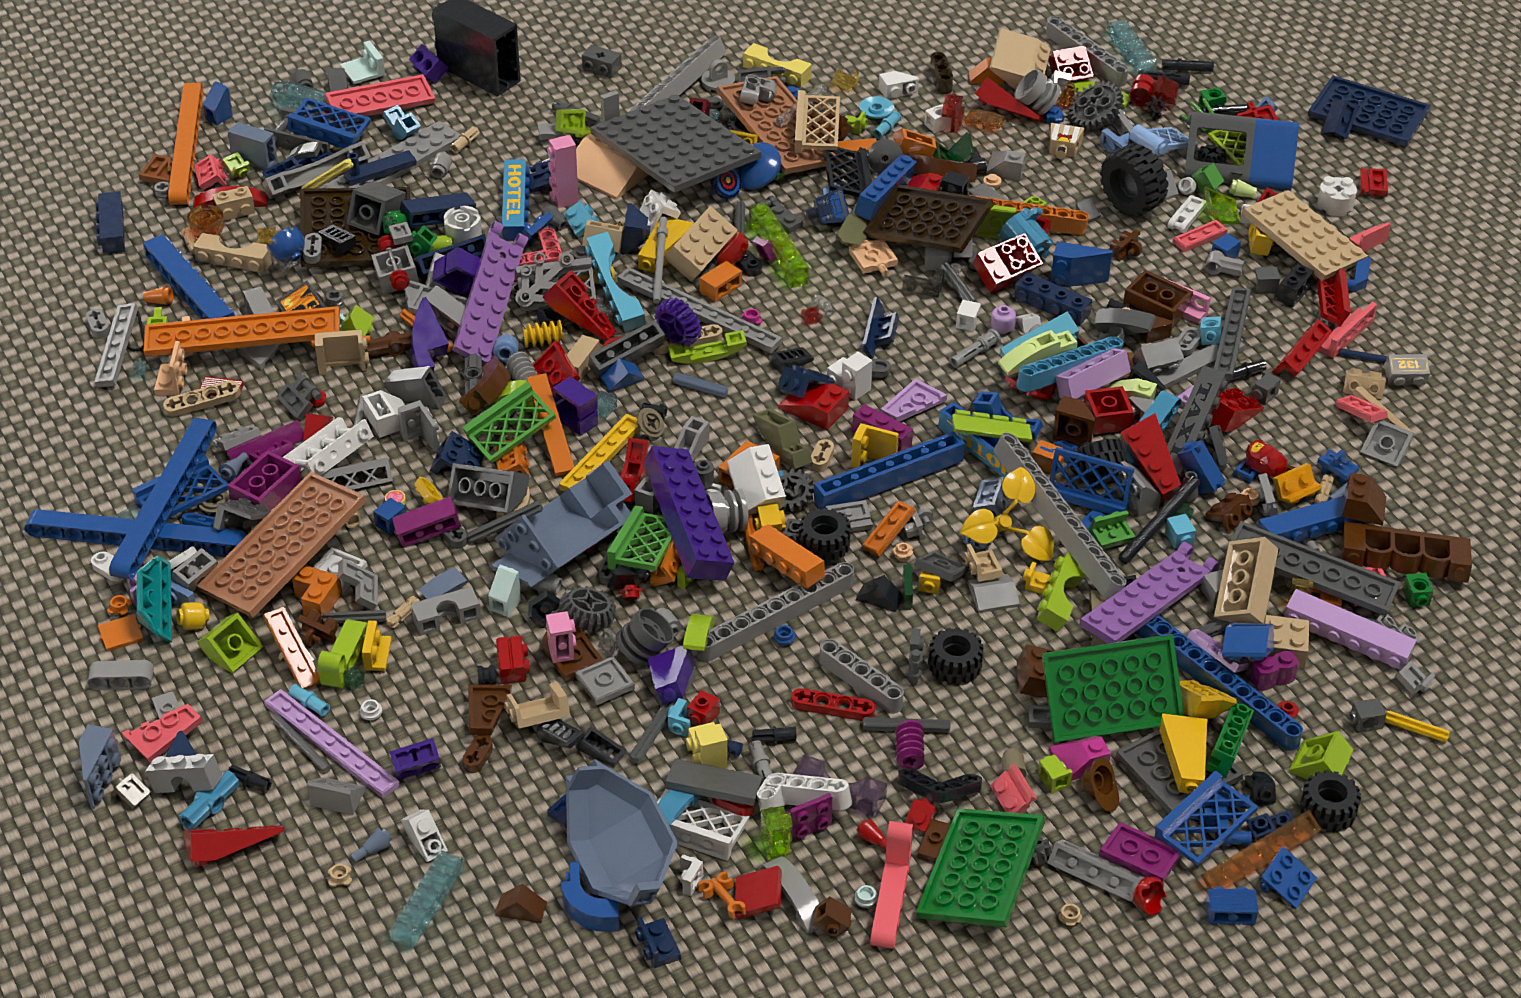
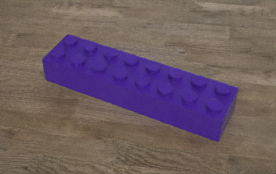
M651 446L643 465L687 578L726 581L735 562L689 450Z

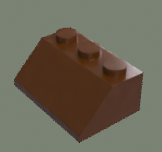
M1144 270L1125 289L1123 304L1126 305L1128 303L1132 308L1172 320L1174 321V327L1181 320L1193 296V291L1148 270Z

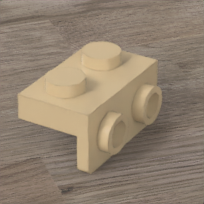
M248 186L213 194L220 222L255 214L253 196Z
M1351 368L1350 371L1346 370L1343 392L1354 395L1355 389L1362 386L1374 398L1382 399L1386 382L1385 376H1382L1380 372L1371 371L1370 374L1362 373L1361 369Z
M971 544L966 545L967 552H964L965 562L967 565L969 564L971 574L976 576L978 582L992 581L1003 577L1002 568L992 549L975 553Z

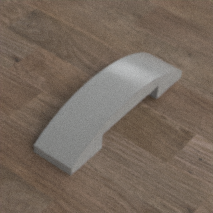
M783 856L763 864V869L774 866L781 868V890L796 910V918L807 934L818 930V928L813 926L815 906L819 902L796 867Z

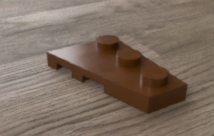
M468 684L469 735L493 734L504 710V703L508 701L507 695L512 692V685Z

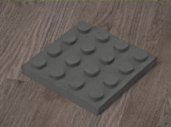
M1160 729L1117 750L1116 757L1168 813L1190 795L1178 791ZM1208 736L1206 737L1205 767L1215 745ZM1233 763L1227 777H1222V781L1231 786L1243 779V773ZM1206 769L1205 780L1212 774V772Z

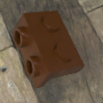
M1229 493L1219 503L1214 504L1205 515L1209 521L1223 522L1225 531L1231 532L1241 521L1244 522L1254 514V509L1249 495Z

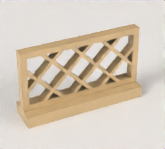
M798 90L795 153H802V149H838L840 96L805 95V90ZM808 101L817 102L818 104L813 107ZM829 102H835V103H836V104H835L834 106H832V107H829V106L827 105V103H829ZM823 107L826 111L821 113L818 109ZM813 112L817 117L811 119L808 115ZM830 113L835 116L831 120L826 117ZM822 119L826 123L820 126L817 122ZM813 125L817 129L811 132L807 128ZM831 126L834 130L828 132L825 128ZM822 132L825 136L819 138L816 134ZM810 138L815 140L814 143H806ZM830 138L834 144H827L824 141Z

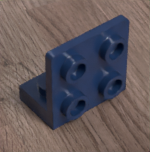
M451 431L441 443L429 471L437 474L441 468L444 470L447 466L452 468L453 463L480 467L484 455L475 444Z

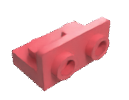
M210 154L194 164L199 186L203 190L213 186L218 181L223 187L227 186V176L223 171L224 165L219 158L216 159Z

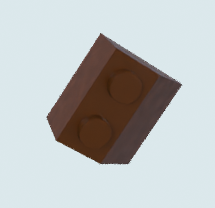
M1063 395L1055 412L1053 440H1065L1077 446L1086 442H1092L1095 417L1082 400Z
M1350 473L1345 489L1341 517L1383 526L1387 496L1372 477Z

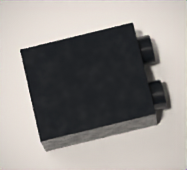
M446 0L443 3L437 4L432 9L435 31L434 46L437 57L449 67L448 72L497 97L521 81L516 23L469 0Z

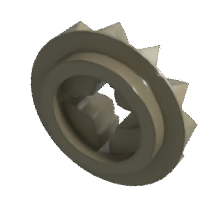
M644 408L639 411V414L636 416L638 419L636 424L640 426L639 431H643L645 437L650 436L651 439L659 437L664 431V422L660 414L651 408ZM649 421H653L650 426L647 425Z
M225 491L198 504V507L202 513L207 512L208 515L216 513L218 503L227 502V500H230V496Z

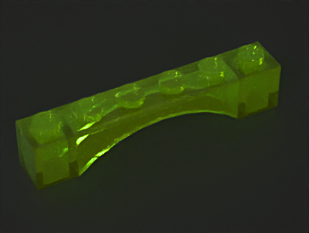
M765 202L749 206V224L756 234L764 236L772 244L783 276L789 286L795 288L807 285L809 266L768 204Z

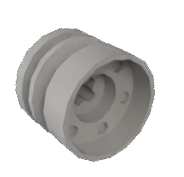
M1033 69L1019 82L1014 96L1022 104L1028 105V108L1039 116L1052 108L1060 95L1061 88L1051 79H1047V76L1041 71Z
M741 489L725 490L723 495L720 491L706 493L723 534L727 529L730 533L746 531L748 527V506L746 497Z

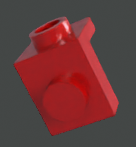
M922 798L921 801L914 799L905 823L913 824L914 829L926 833L934 814L938 813V809L934 806L935 802L926 798Z

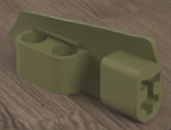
M856 202L835 238L839 239L842 244L859 247L868 238L863 231L871 220L854 213L857 205Z

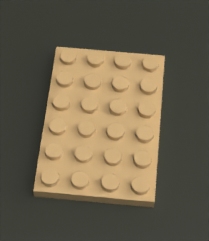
M1289 190L1248 206L1241 213L1303 266L1313 270L1314 275L1321 281L1334 276L1339 268L1347 270L1356 266L1357 261L1368 257L1360 247L1354 245L1346 236L1337 231L1333 225L1326 222L1321 215L1315 213L1306 203L1299 200Z

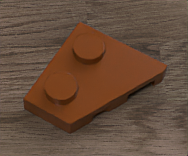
M154 154L139 173V180L155 184L162 181L170 183L171 157Z

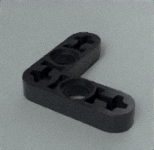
M901 769L898 771L897 782L899 785L935 803H946L979 792L982 789V777L976 774H965L938 782L913 769Z

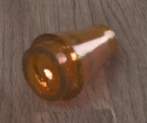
M1067 83L1058 97L1059 104L1063 107H1070V102H1074L1075 85L1073 83Z

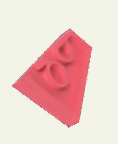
M186 704L163 714L162 718L149 723L147 721L142 723L138 729L131 732L126 730L122 732V735L151 763L153 759L159 757L170 748L179 731L182 730L187 735L202 723L203 720L189 704Z

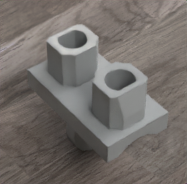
M911 500L905 502V504L914 507ZM919 508L918 513L916 511L908 521H911V523L905 524L903 527L907 538L918 535L920 540L926 538L922 529L923 525L929 526L930 521L933 519L931 510Z

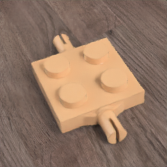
M866 239L859 247L855 245L849 247L850 255L863 274L879 270L885 277V275H889L887 268L898 265V259L884 240L868 241Z

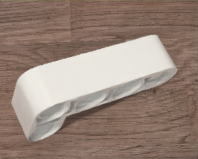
M773 773L765 779L757 792L761 815L765 817L776 816L785 804L799 806L827 794H831L833 797V810H844L852 805L849 784L843 779Z

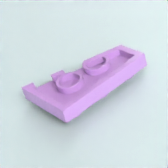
M915 378L881 408V413L900 422L947 401V394Z
M1199 629L1191 630L1187 636L1234 673L1248 670L1252 663L1244 657L1241 660H1229V657H1222L1223 644Z

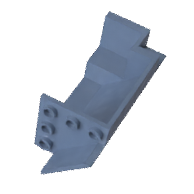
M606 461L586 478L543 506L542 512L529 518L525 514L495 537L499 548L504 551L506 556L489 567L496 571L500 564L513 568L519 572V581L529 587L534 586L622 527L631 513L623 502L632 494L610 461Z

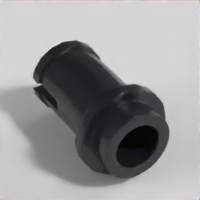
M645 402L642 404L641 410L644 408L654 409L662 418H665L667 415V406H664V404L655 405Z

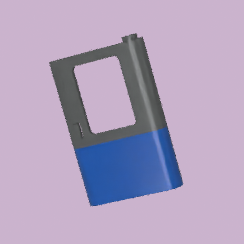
M1194 111L1191 112V115L1187 116L1186 125H1190L1184 178H1192V175L1201 167L1211 164L1194 160L1196 134L1199 128L1242 132L1247 135L1244 164L1237 166L1214 163L1224 180L1221 184L1231 185L1233 179H1239L1257 188L1268 187L1275 190H1292L1299 122Z

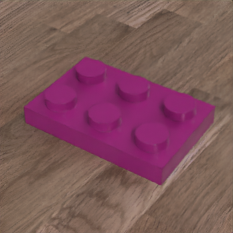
M1119 822L1101 847L1099 856L1144 877H1157L1164 883L1180 859L1181 854L1166 842Z

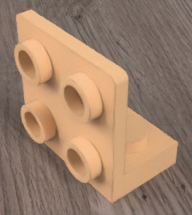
M175 341L170 363L160 365L154 388L155 395L176 396L179 395L180 389L184 387L187 363L183 361L185 354L184 349L180 346V341Z

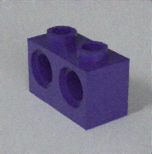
M423 44L409 58L414 64L412 67L417 72H422L427 81L431 79L437 83L449 68Z
M433 738L390 751L398 781L441 767L440 757Z

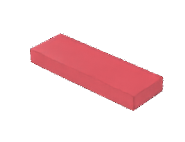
M1214 220L1173 237V243L1183 252H1186L1222 237L1227 233L1228 229L1217 220Z
M1354 395L1336 400V407L1370 423L1388 417L1385 409Z

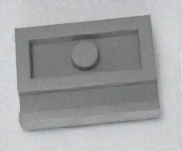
M1267 473L1260 474L1261 490H1258L1260 501H1265V504H1262L1265 516L1269 515V517L1277 515L1276 502Z
M866 500L826 506L828 510L835 509L836 512L843 513L844 517L849 519L851 532L868 530L873 527Z

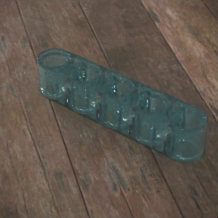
M1126 20L1109 22L1107 25L1109 36L1137 73L1139 70L1156 71L1157 62L1155 57Z
M443 850L438 853L394 922L389 934L390 940L411 948L415 947L460 876L464 867V858Z

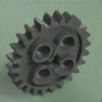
M1103 80L1098 84L1096 81L1094 86L1089 84V88L1083 87V92H1077L1079 96L1073 97L1074 102H1070L1071 107L1068 110L1070 111L1069 116L1077 127L1081 126L1084 129L1087 127L1090 130L1093 126L1097 129L1098 125L1103 127L1105 122L1110 123L1109 119H1115L1114 114H1120L1118 109L1123 108L1121 104L1124 103V96L1115 83L1111 84L1110 81L1105 83Z

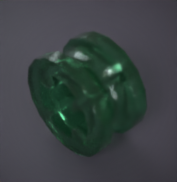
M355 667L350 668L344 676V684L352 689L359 688L365 677L364 672L358 671Z

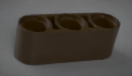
M934 52L931 54L930 73L937 91L941 94H949L953 88V73L946 55L942 52Z

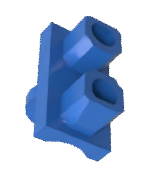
M1329 449L1324 456L1318 458L1317 463L1322 466V472L1327 475L1336 474L1338 482L1345 485L1348 482L1350 473H1357L1359 466L1346 459V451L1340 450L1336 453Z

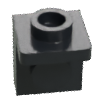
M546 590L529 601L528 616L531 621L541 627L546 626V615L559 609L560 599Z

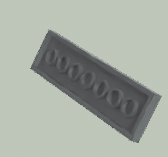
M1241 521L1231 541L1266 537L1279 548L1274 573L1384 616L1387 615L1400 582Z

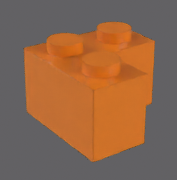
M304 565L292 578L294 593L296 597L301 598L304 616L313 609L318 611L323 617V613H329L342 594L341 580L338 578V575Z

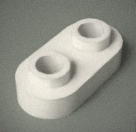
M98 552L93 555L91 563L96 572L111 581L124 580V578L113 577L109 574V566L114 557L108 552Z

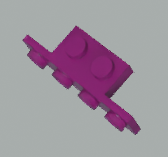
M296 420L227 450L229 460H232L244 452L248 455L247 460L255 462L262 454L269 450L284 457L295 449L294 443L303 440L304 432L300 422Z

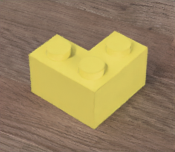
M712 722L688 728L686 746L688 751L693 752V762L728 769L727 738L721 723L715 725Z

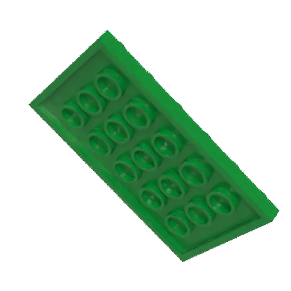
M1172 634L1041 653L1054 742L1159 727L1162 714L1184 716L1174 637Z
M957 808L917 907V918L1007 928L1045 824L1044 815Z

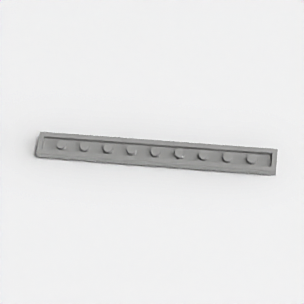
M629 267L617 277L618 283L653 299L655 279ZM662 283L660 302L669 298L682 299L684 304L688 303L693 312L698 315V320L708 325H719L722 331L726 333L744 330L747 343L769 353H772L782 344V337Z

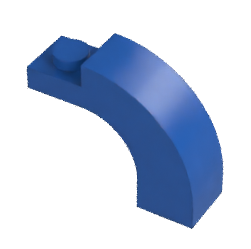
M980 391L973 402L975 412L989 414V419H991L992 415L1008 416L1010 422L1011 417H1015L1004 409L998 392ZM1026 419V424H1030L1032 438H1036L1043 427L1042 420Z
M570 862V872H566V881L561 882L562 901L568 915L581 926L601 932L619 931L618 901L608 898H595L585 893L580 885L579 862Z

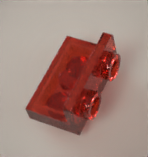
M946 94L941 115L942 117L952 118L951 133H957L958 127H962L965 106H962L963 96L956 94Z

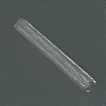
M819 84L806 95L822 96L826 93L827 87ZM797 102L776 118V125L782 127L797 115Z

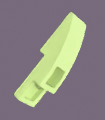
M1049 330L1018 345L1002 357L998 364L1008 376L1019 372L1020 367L1077 348V341L1068 330L1058 334H1054L1052 330Z

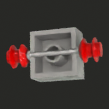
M391 235L382 236L377 243L380 253L371 256L383 294L406 289L410 284V280L419 283L408 245L398 248V245L394 244Z

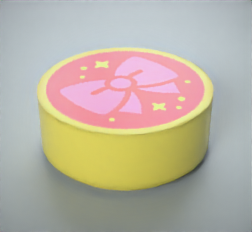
M392 490L385 495V501L392 498L403 505L406 504L405 494L400 490Z

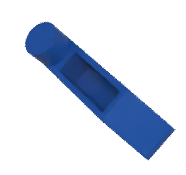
M1371 257L1357 261L1354 280L1347 279L1349 291H1358L1366 288Z

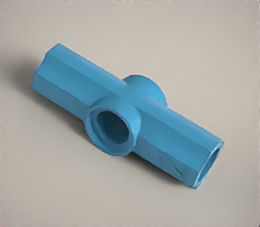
M230 771L223 772V777L213 790L197 791L194 801L179 815V820L185 828L189 830L195 829L211 813L217 814L224 806L225 799L240 785L239 779L236 778L234 773Z

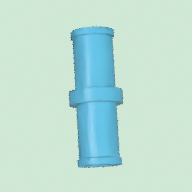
M894 111L888 118H884L881 124L873 130L874 137L881 139L884 134L893 130L894 125L902 119L901 114Z
M298 684L292 685L289 689V696L301 702L302 706L306 709L310 708L320 716H325L329 712L330 705L319 699L314 692H308Z

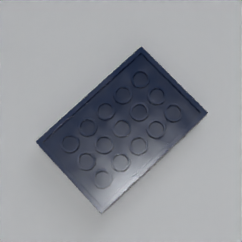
M1332 75L1309 109L1308 116L1316 120L1326 121L1332 102L1346 99L1358 106L1351 130L1407 147L1430 111L1431 105Z

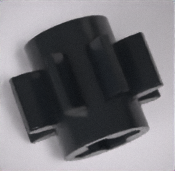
M1152 96L1150 97L1151 102L1145 103L1148 105L1146 112H1151V117H1154L1156 113L1158 117H1161V111H1167L1164 108V104L1167 102H1162L1161 96L1157 100ZM1158 103L1159 109L1155 110L1153 104Z

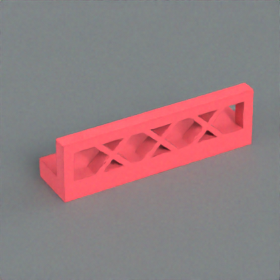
M1371 302L1364 310L1357 308L1344 321L1341 327L1338 326L1333 330L1317 351L1332 359L1340 353L1341 348L1344 349L1374 321L1377 304Z

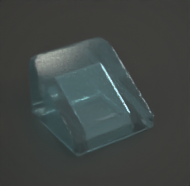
M601 390L597 395V411L599 416L607 418L617 408V398Z

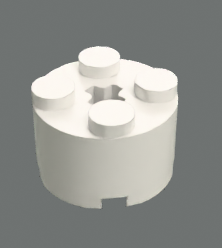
M1325 177L1320 186L1317 201L1318 208L1321 211L1324 209L1326 214L1335 217L1345 216L1349 211L1351 213L1357 193L1353 180L1349 177Z
M460 206V209L455 210L452 208L445 213V235L452 238V244L482 235L481 217L475 208Z

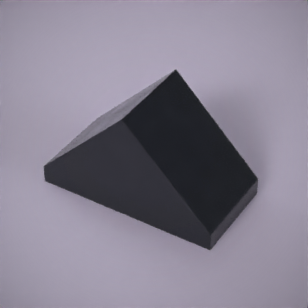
M885 575L864 583L856 597L858 601L896 612L903 599L901 592Z

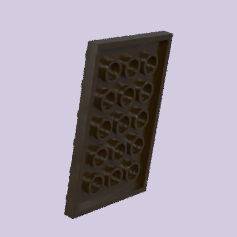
M896 184L863 233L868 238L962 253L994 206L993 199Z

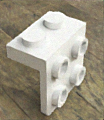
M650 190L640 208V211L648 217L647 225L651 226L650 234L662 213L676 219L681 214L676 207L677 204L671 201V197L665 192L658 193Z

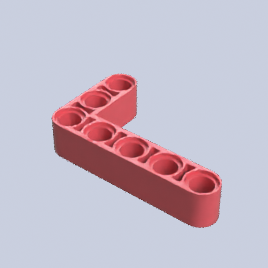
M544 228L539 231L541 251L522 254L519 266L536 264L534 256L538 252L545 254L546 260L544 263L558 261L562 251L554 229ZM538 255L536 257L538 261H543V257L541 255Z
M889 821L885 866L872 927L871 946L890 949L895 947L910 867L913 824Z

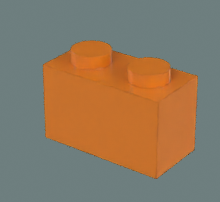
M728 261L723 262L700 277V292L714 302L742 286V270Z

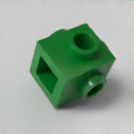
M423 225L418 232H412L413 241L408 242L406 245H408L410 253L417 257L431 252L434 248L431 245L438 237Z

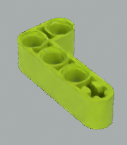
M346 619L331 652L322 651L320 653L318 672L322 685L342 689L345 687L363 649L367 622Z

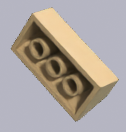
M1266 537L1229 541L1214 614L1216 619L1228 622L1264 624L1279 549Z

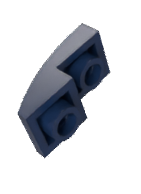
M1290 810L1269 817L1268 813H1264L1246 821L1255 840H1271L1299 832V826Z

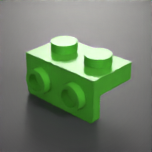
M1127 510L1122 512L1116 511L1106 516H1097L1092 520L1088 528L1089 533L1102 549L1129 543L1136 537L1126 522L1129 515Z

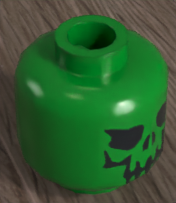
M400 210L386 212V215L382 218L384 233L390 235L389 226L407 222L406 215L401 213Z

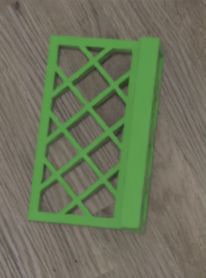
M526 382L462 428L470 442H473L492 464L553 421L556 416L533 391L531 385ZM535 399V407H526L527 403ZM520 412L519 419L510 418V415ZM524 412H534L533 419H523ZM538 412H546L548 414L544 419H537ZM499 423H504L503 430H493ZM508 423L518 424L517 429L507 430ZM522 424H531L530 429L521 431ZM482 435H488L487 441H478L477 439ZM492 435H501L500 442H491ZM506 435H515L513 441L504 442ZM489 447H499L498 451L492 456L488 453Z
M635 506L607 551L608 569L616 570L619 565L656 571L667 552L671 540H673L669 529L665 527L667 524L664 516L643 513V507ZM646 521L654 522L648 525L645 524ZM654 529H661L660 531L652 532ZM644 532L647 533L646 535H643V536H639V535H638V534L644 533ZM665 535L667 536V538L661 540L658 539V537H662ZM648 540H653V541H654V542H651V543H648V544L645 543V541H648ZM638 543L641 545V546L632 548V545H635V544H638ZM657 547L660 548V550H656V551H652V550H651V549L657 548ZM643 551H646V552H647L646 554H643V555H640V556L638 555V553H640V552H643ZM633 555V558H630V559L624 558V557ZM653 559L654 562H645V560Z

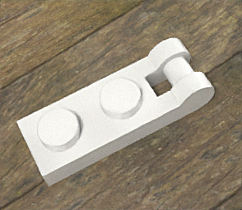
M1190 195L1171 217L1168 228L1178 229L1180 233L1187 232L1189 226L1205 209L1207 201Z

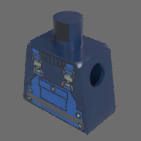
M842 187L814 199L815 207L805 210L807 219L818 218L819 225L842 224L849 214Z

